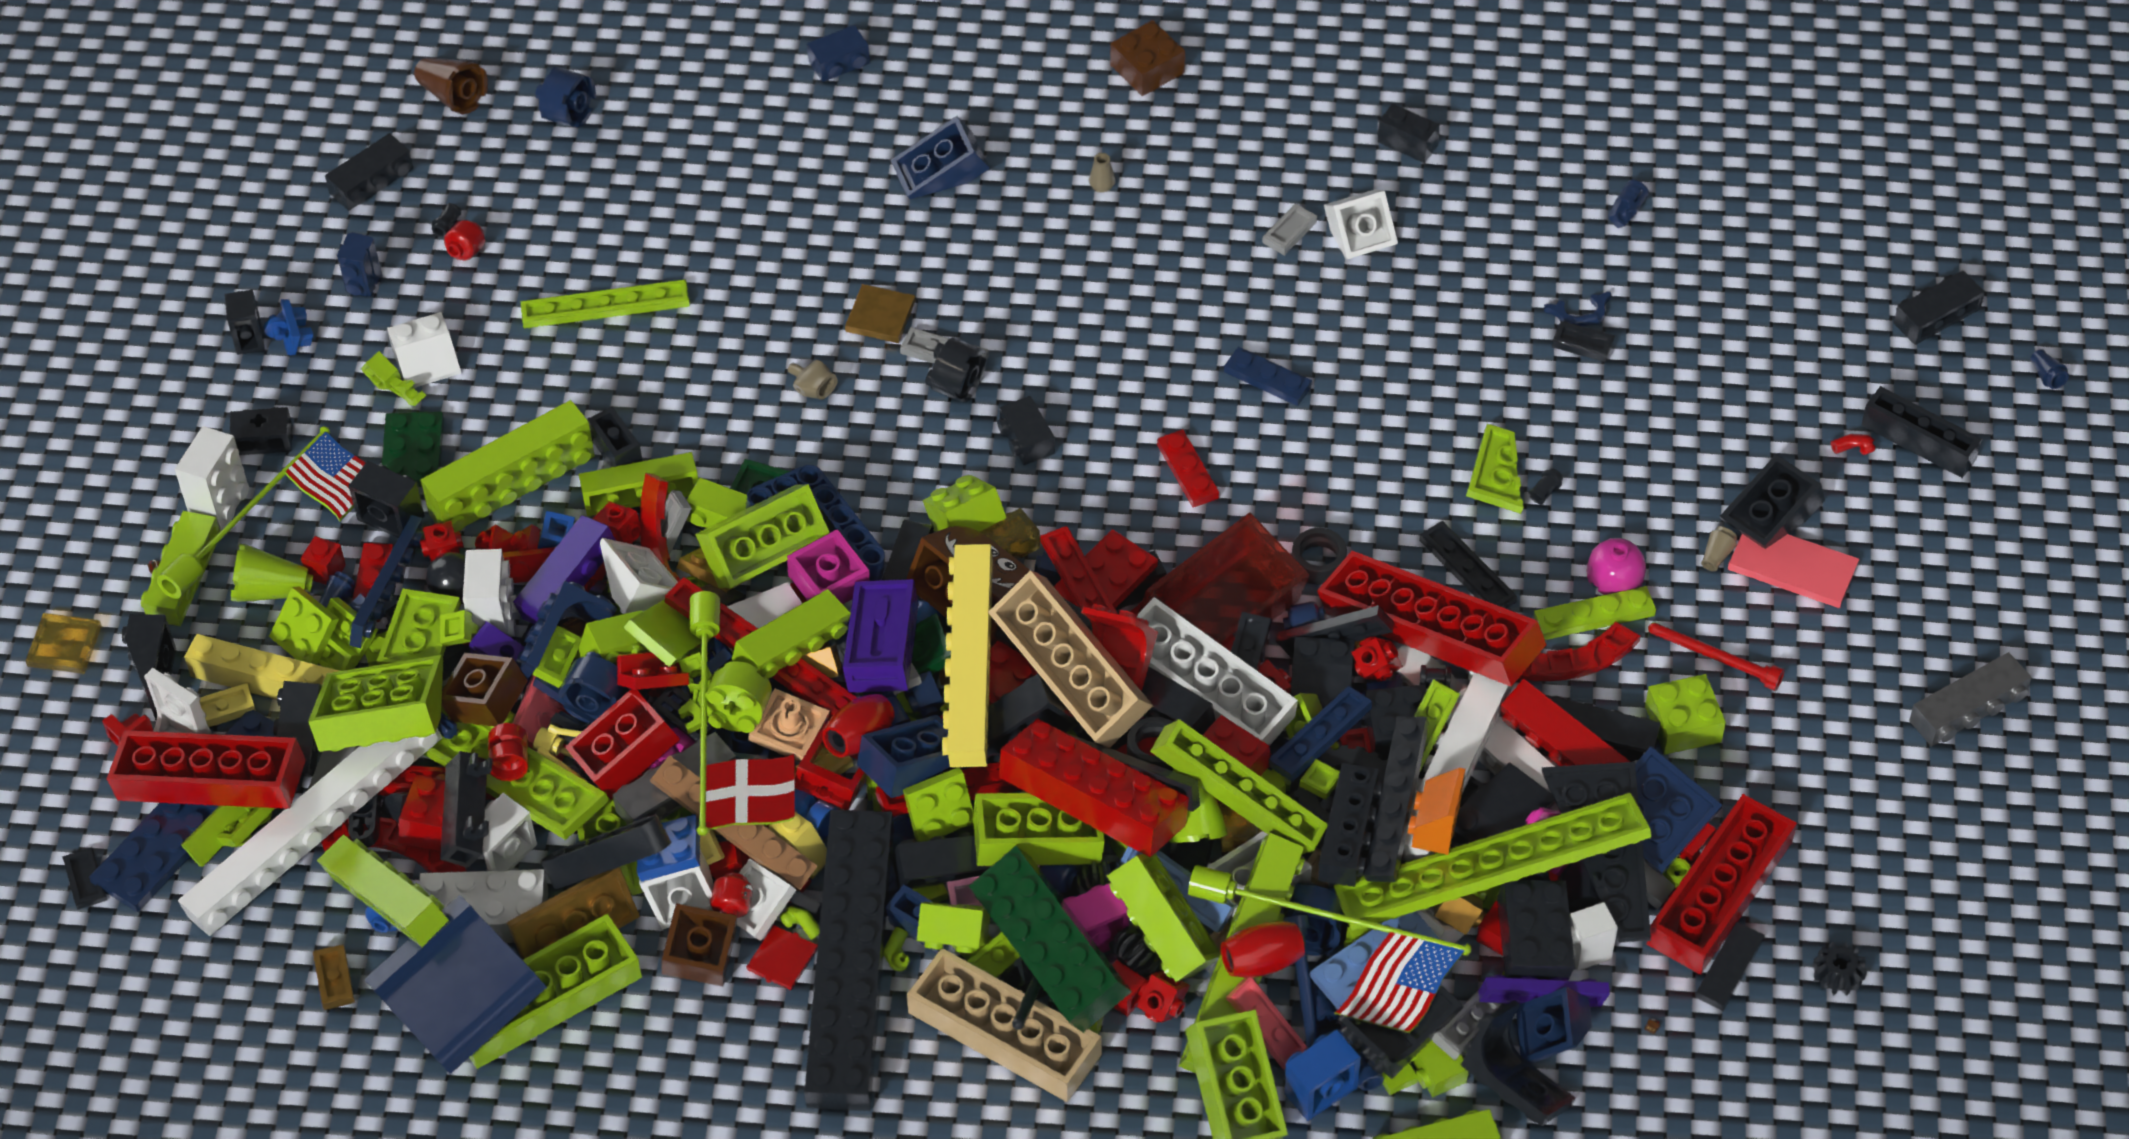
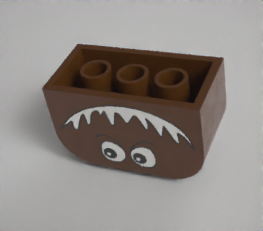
M953 526L921 537L906 580L914 579L917 595L947 618V607H953V600L948 599V582H953L954 575H949V557H954L955 545L991 544L993 558L992 608L1030 569L985 534L972 528ZM992 617L990 649L999 641L995 638L999 625Z

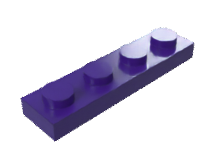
M1493 975L1486 977L1478 990L1479 1002L1510 1003L1516 1000L1522 1004L1568 987L1588 997L1590 1007H1601L1610 995L1609 982H1598L1596 979L1567 981L1566 978L1557 977L1550 980H1541L1533 976L1517 979L1506 978L1504 975Z

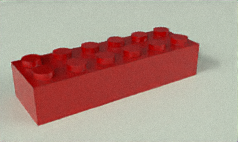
M1038 718L1001 748L999 778L1150 858L1186 826L1189 797Z
M124 730L106 779L117 801L290 809L306 759L297 738Z
M1742 794L1651 923V941H1647L1646 945L1701 975L1730 934L1735 923L1739 921L1792 844L1797 823Z

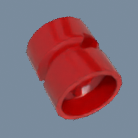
M503 723L493 727L488 735V758H493L490 774L501 781L518 780L528 770V734L522 726L515 723Z

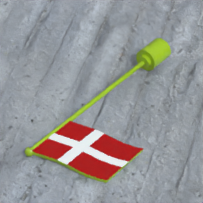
M710 591L696 592L690 597V632L697 638L702 639L700 827L696 829L697 833L701 836H705L712 829L733 825H771L786 822L795 817L794 754L776 759H736L706 765L707 697H705V693L707 691L708 639L717 635L720 631V597Z

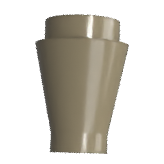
M1098 153L1094 156L1089 184L1097 192H1107L1115 184L1116 178L1110 163V156L1106 153Z
M1718 526L1714 531H1711L1701 565L1707 570L1717 571L1719 565L1737 546V535L1732 530L1722 526Z

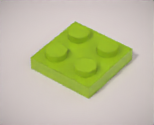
M292 587L269 637L296 660L317 665L339 618L301 587Z
M959 767L903 789L917 842L929 841V839L935 836H944L974 823L973 809L964 774Z

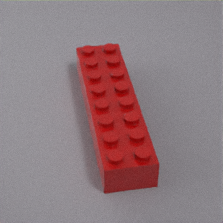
M1351 551L1317 590L1327 615L1337 617L1379 605L1394 622L1393 632L1381 636L1510 687L1513 686L1546 646L1537 620L1355 551Z

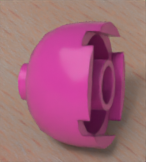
M1622 538L1605 540L1599 543L1591 552L1586 569L1588 581L1590 584L1592 582L1598 587V592L1603 595L1639 588L1643 584L1646 573L1644 555L1637 545L1629 540Z

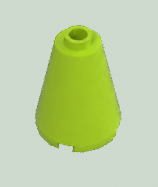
M240 543L232 581H234L235 587L234 590H231V601L246 602L287 599L292 587H301L306 592H311L314 575L308 574L309 568Z
M1173 768V771H1174V772H1177V773L1181 774L1180 772H1178L1176 769ZM1199 786L1200 806L1194 812L1188 810L1186 826L1169 842H1196L1202 838L1209 837L1211 840L1226 836L1227 827L1217 798Z

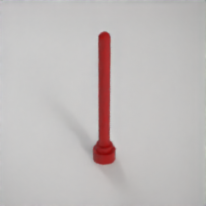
M1651 623L1648 626V631L1651 634L1760 678V682L1764 683V687L1773 691H1777L1784 677L1785 669L1772 665L1770 667L1766 665L1764 668L1660 624Z

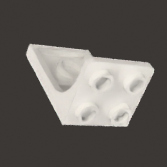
M154 668L145 675L157 711V721L153 732L212 734L205 720L206 714L199 702L200 697L190 687L183 688L170 674H162Z

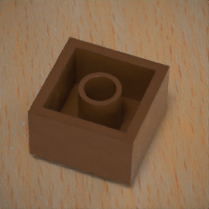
M1151 20L1110 43V65L1143 97L1185 73V50L1154 20Z
M464 653L442 690L441 705L454 722L495 727L504 723L528 680L513 658Z
M676 903L661 960L662 974L723 987L737 931V916Z

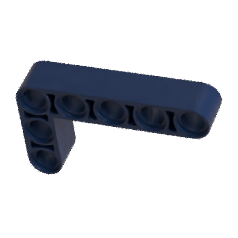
M801 466L755 486L748 491L746 509L794 485L809 484L829 532L831 533L838 529L869 569V581H879L882 578L885 562L883 548L817 466Z

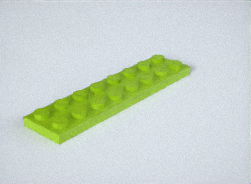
M441 705V711L448 716V714ZM455 722L459 733L454 735L452 739H446L442 736L441 740L424 753L425 756L445 768L460 751L477 753L478 757L488 759V735L492 728L484 725ZM529 747L527 751L528 770L523 777L513 781H501L494 778L490 773L487 774L486 792L496 799L502 793L506 794L530 812L531 820L564 840L569 838L609 802L605 792Z

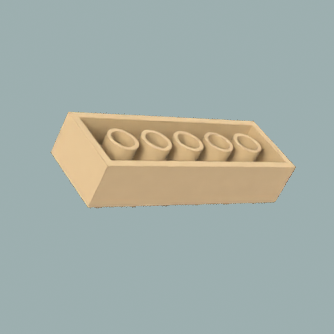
M1030 570L988 612L1096 743L1110 748L1153 706L1046 577Z
M941 949L907 993L909 1014L1067 1103L1102 1055L1100 1035L1089 1029L1084 1033L1071 1025L1064 1015L1037 1000L1033 1005L1025 1026L1021 1030L1014 1029L1012 1021L1024 993L945 949Z

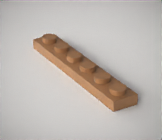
M669 755L653 775L650 782L692 814H696L700 819V777ZM733 825L714 829L797 891L801 890L818 867L764 825Z

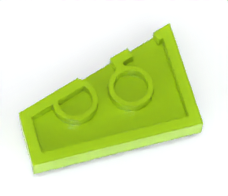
M1487 423L1466 496L1521 514L1524 506L1523 499L1520 496L1521 482L1517 472L1518 457L1515 433L1513 431Z

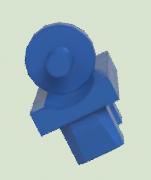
M281 299L282 310L277 316H269V320L263 326L266 336L275 338L277 341L283 339L287 355H296L298 347L311 346L313 332L311 327L298 328V326H305L307 313L305 307H291L289 299Z

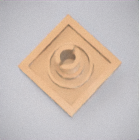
M775 688L759 724L753 732L749 733L748 741L784 756L794 754V760L801 762L825 721H828L830 711Z

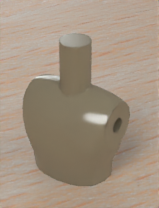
M814 360L805 368L796 363H791L788 367V372L797 377L793 387L802 396L823 400L833 392L837 385L836 375L820 360Z

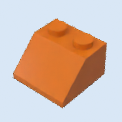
M1459 767L1428 779L1425 782L1423 792L1417 791L1414 810H1418L1417 816L1411 815L1408 827V834L1413 835V848L1449 854L1460 808L1465 768Z

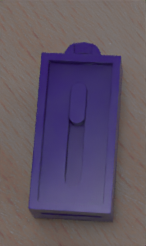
M914 579L855 582L843 663L848 693L908 691L919 607Z

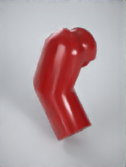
M1848 434L1831 441V448L1835 454L1858 446L1862 455L1876 450L1873 443L1875 440L1870 435Z

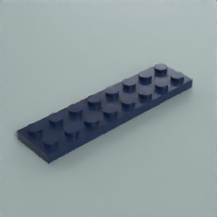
M256 710L246 712L225 734L277 737L273 733L274 721ZM159 803L89 876L91 883L95 886L96 884L101 886L107 894L138 913L188 860L190 855L181 844L213 813L218 805Z

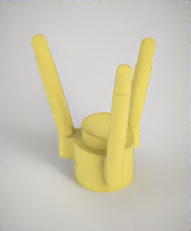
M552 724L549 725L548 729L541 727L535 737L533 749L587 782L577 772L552 755L562 753L573 758L566 748L563 747L564 739L559 736L577 737L582 731L559 728Z

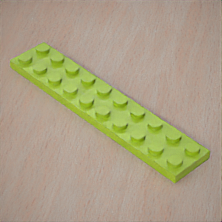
M1627 793L1449 850L1448 855L1436 853L1401 864L1397 882H1367L1365 877L1362 876L1357 878L1356 887L1337 884L1334 885V889L1345 916L1380 923L1418 910L1428 909L1431 906L1450 900H1457L1469 894L1485 891L1501 884L1517 881L1536 873L1546 872L1568 863L1578 862L1587 857L1607 853L1610 850L1635 844L1652 836L1650 827L1631 793ZM1348 923L1351 931L1367 928Z

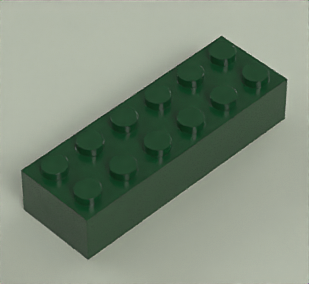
M1013 847L969 885L975 896L1066 1020L1084 1033L1132 992L1031 856L1019 847Z

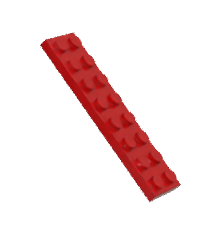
M1113 529L1085 555L1114 608L1158 566V559ZM1061 579L1054 588L1064 599L1076 605ZM1000 641L990 649L989 706L998 701L1002 695L1010 693L1022 685L1028 678L1038 674L1023 655Z

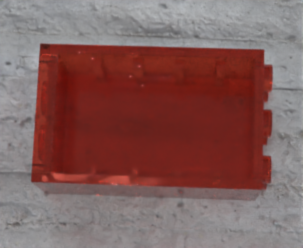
M1249 512L1145 591L1138 614L1155 597L1220 645L1224 646L1235 637L1242 612L1271 618L1273 621L1290 606L1299 601L1309 574Z

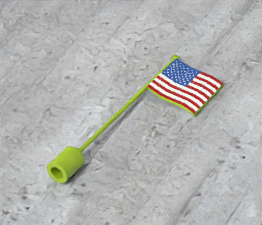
M321 427L320 433L196 556L181 554L157 578L160 589L171 598H180L202 576L203 569L200 560L285 475L302 492L328 508L340 522L354 508L348 485L366 462L336 442L329 435L330 429L328 427Z
M1195 865L1190 878L1189 896L1226 904L1228 899L1233 900L1235 894L1389 933L1369 958L1351 995L1335 1012L1337 1015L1343 1014L1345 1017L1410 1033L1426 1015L1443 979L1462 955L1466 956L1471 952V946L1468 943L1464 946L1237 888V881H1233V874Z

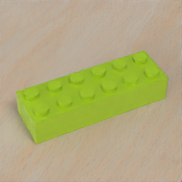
M569 400L422 478L421 483L429 515L435 523L451 521L454 532L461 531L465 526L474 521L487 517L491 512L502 506L511 504L515 499L528 492L535 491L541 485L554 478L561 477L579 465L587 463L595 457L588 420L572 400Z
M608 914L523 959L525 964L547 988L469 1058L476 1069L642 978L638 957Z

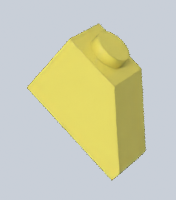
M795 812V817L792 820L769 826L768 829L818 866L810 876L811 879L826 865V846L812 823L797 812Z

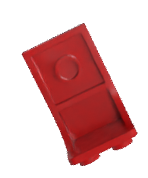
M1093 604L1092 609L1082 607L1081 613L1089 618L1094 636L1142 692L1158 631L1149 627V621L1137 618V614L1129 611L1120 610L1118 614L1111 612L1110 608L1098 604Z

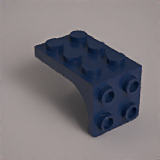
M564 581L555 593L551 592L547 600L543 601L536 615L538 620L530 628L524 642L527 644L515 659L516 664L526 679L538 667L560 620L574 618L589 623L613 617L617 607L612 605L608 598L600 595L595 596L585 591V588L578 583Z

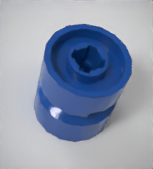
M796 789L795 812L812 823L823 841L829 833L831 810H838V808L824 800L818 801L817 797Z

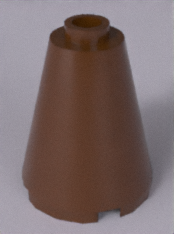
M423 58L415 66V80L453 112L459 114L471 113L480 105L477 103L480 97H485L488 87L487 73L475 62Z

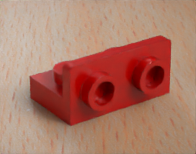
M652 652L620 654L617 657V685L634 690L689 685L688 672L677 670V665L668 667Z

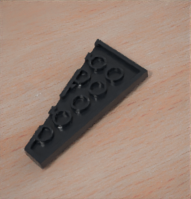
M1635 762L1542 767L1541 772L1560 814L1627 793H1631L1639 807ZM1642 841L1610 850L1607 853H1600L1581 859L1600 902L1605 903L1618 927L1616 934L1618 942L1651 941Z

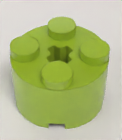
M729 662L723 668L717 669L705 693L709 724L714 728H724L735 732H753L763 716L772 693L771 683L766 676L763 678L757 673L758 669L744 662Z

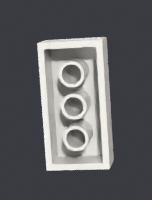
M544 869L420 873L419 885L429 895L433 894L444 905V908L460 894L505 943H515L506 922L548 900V885Z

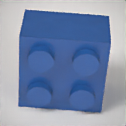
M1337 1030L1328 1036L1324 1034L1318 1037L1310 1048L1304 1052L1298 1051L1287 1060L1284 1094L1304 1118L1309 1121L1358 1088L1361 1057Z

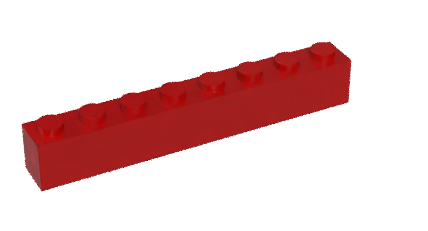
M1524 678L1500 705V714L1502 715L1501 719L1512 729L1519 728L1523 731L1529 743L1536 748L1542 746L1550 753V759L1559 766L1630 762ZM1708 823L1678 858L1692 864L1711 840L1716 829Z

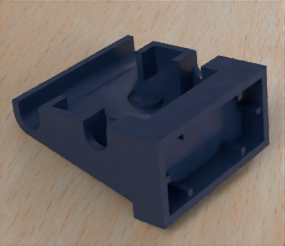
M460 894L441 910L449 921L423 947L409 939L364 979L449 1074L453 1073L547 988L538 976Z

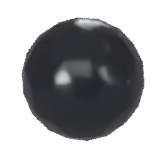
M446 552L438 555L429 564L426 572V582L431 593L460 597V601H463L466 555L458 552Z

